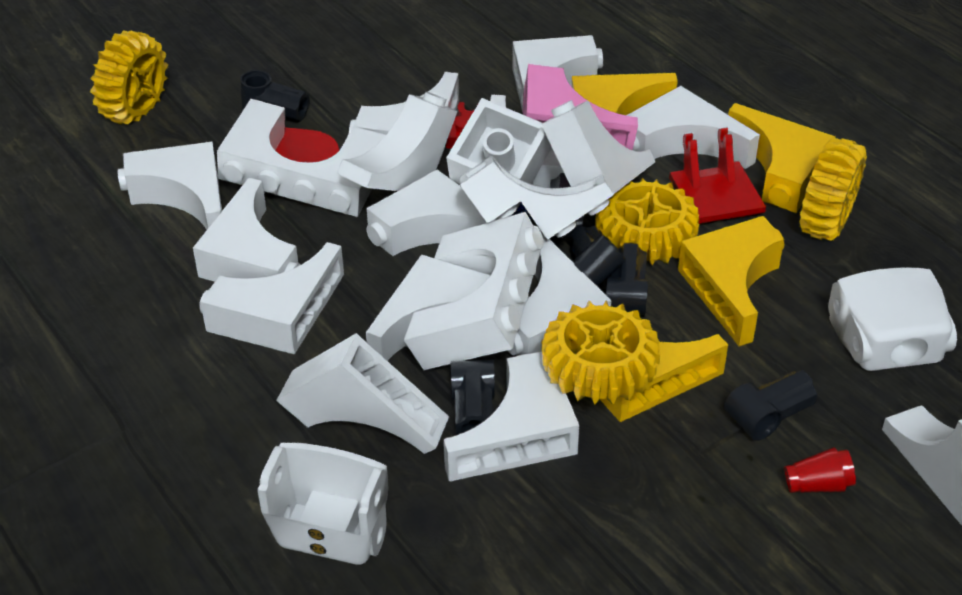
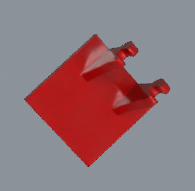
M728 128L718 130V167L699 170L697 140H693V133L684 134V170L670 172L669 179L675 190L684 189L685 196L693 198L694 205L698 207V224L765 213L766 206L739 161L734 162L732 134H728Z

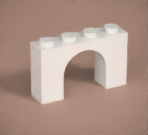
M250 99L217 150L218 179L243 185L248 178L262 181L265 192L358 217L372 188H366L337 174L342 159L355 158L368 152L386 135L353 126L340 151L331 158L310 163L293 161L275 151L284 137L285 108Z
M526 212L442 236L434 257L435 259L488 274L490 277L477 290L460 300L414 312L404 342L423 370L451 364V361H465L513 348L517 330L520 328L524 306L528 300L532 278L536 273L539 254L543 248L542 233L537 226H533Z

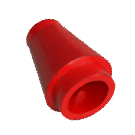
M833 447L795 462L793 465L784 466L785 479L790 493L845 492L846 487L856 485L855 469L847 449L837 451Z

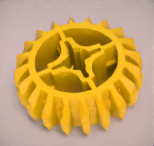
M123 30L121 34L114 33L112 41L105 42L104 51H98L99 60L97 64H94L95 73L90 78L94 81V86L90 89V93L95 95L93 105L98 107V113L104 115L105 118L111 119L112 122L128 125L131 121H140L142 115H147L154 108L156 102H160V94L162 91H165L163 88L164 81L168 79L165 76L168 64L164 62L166 52L162 51L161 43L155 41V38L142 32Z
M833 137L824 145L822 152L819 153L816 164H814L812 175L805 190L806 193L802 202L803 206L799 221L802 232L820 240L826 239L830 241L840 235L852 212L860 189L867 159L865 146L856 144L852 140Z
M643 178L639 183L630 181L608 199L609 204L603 210L596 213L595 226L618 249L624 243L638 244L642 251L647 252L646 261L652 266L655 260H661L668 264L671 257L680 258L681 241L696 237L699 230L698 207L694 205L693 198L685 196L684 189L674 190L672 183L666 185L659 184L658 179L654 182H646Z
M588 300L584 308L572 304L569 313L559 311L555 321L549 322L544 339H542V364L544 371L548 372L550 382L559 384L562 394L574 391L577 401L585 396L592 398L594 405H596L599 399H608L613 405L618 396L630 401L634 391L644 393L648 382H653L657 371V364L660 362L659 339L657 338V332L651 328L650 320L641 319L638 310L626 312L624 304L618 307H611L608 305L607 300L603 305L595 306Z

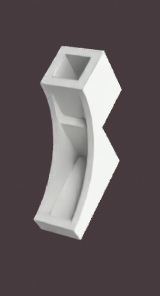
M492 155L459 177L460 186L487 224L495 218L499 220L511 216L517 210L516 204L521 201L547 240L554 235L559 238L569 233L577 225L575 222L586 213L594 215L600 212L609 204L608 199L614 195L601 174L590 181L572 187L546 188L532 185L511 175Z

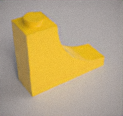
M676 73L572 76L571 87L583 98L603 109L628 115L676 89L678 81Z
M734 103L729 109L728 115L760 134L756 158L766 171L762 201L797 213L802 206L806 193L805 190L812 175L814 164L818 160L819 153L822 152L824 145L832 137L835 138L836 136Z
M760 216L681 241L678 271L738 346L753 342L758 312L753 306L747 291L760 277L779 269L782 250L784 249V238L780 231L775 229L764 216Z
M719 334L690 342L674 343L659 341V350L661 351L660 362L657 364V371L653 382H648L644 393L634 391L630 401L618 396L613 405L608 399L600 400L619 422L629 419L724 374L728 343Z

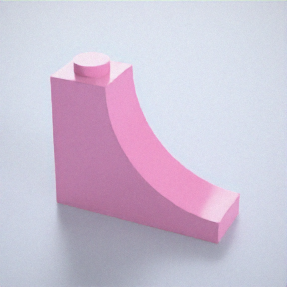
M528 64L523 92V115L544 123L554 117L551 112L552 109L570 100L573 101L574 106L588 101L579 95L568 83L564 74V68ZM589 102L602 125L614 139L626 148L633 150L638 129V117L611 112Z

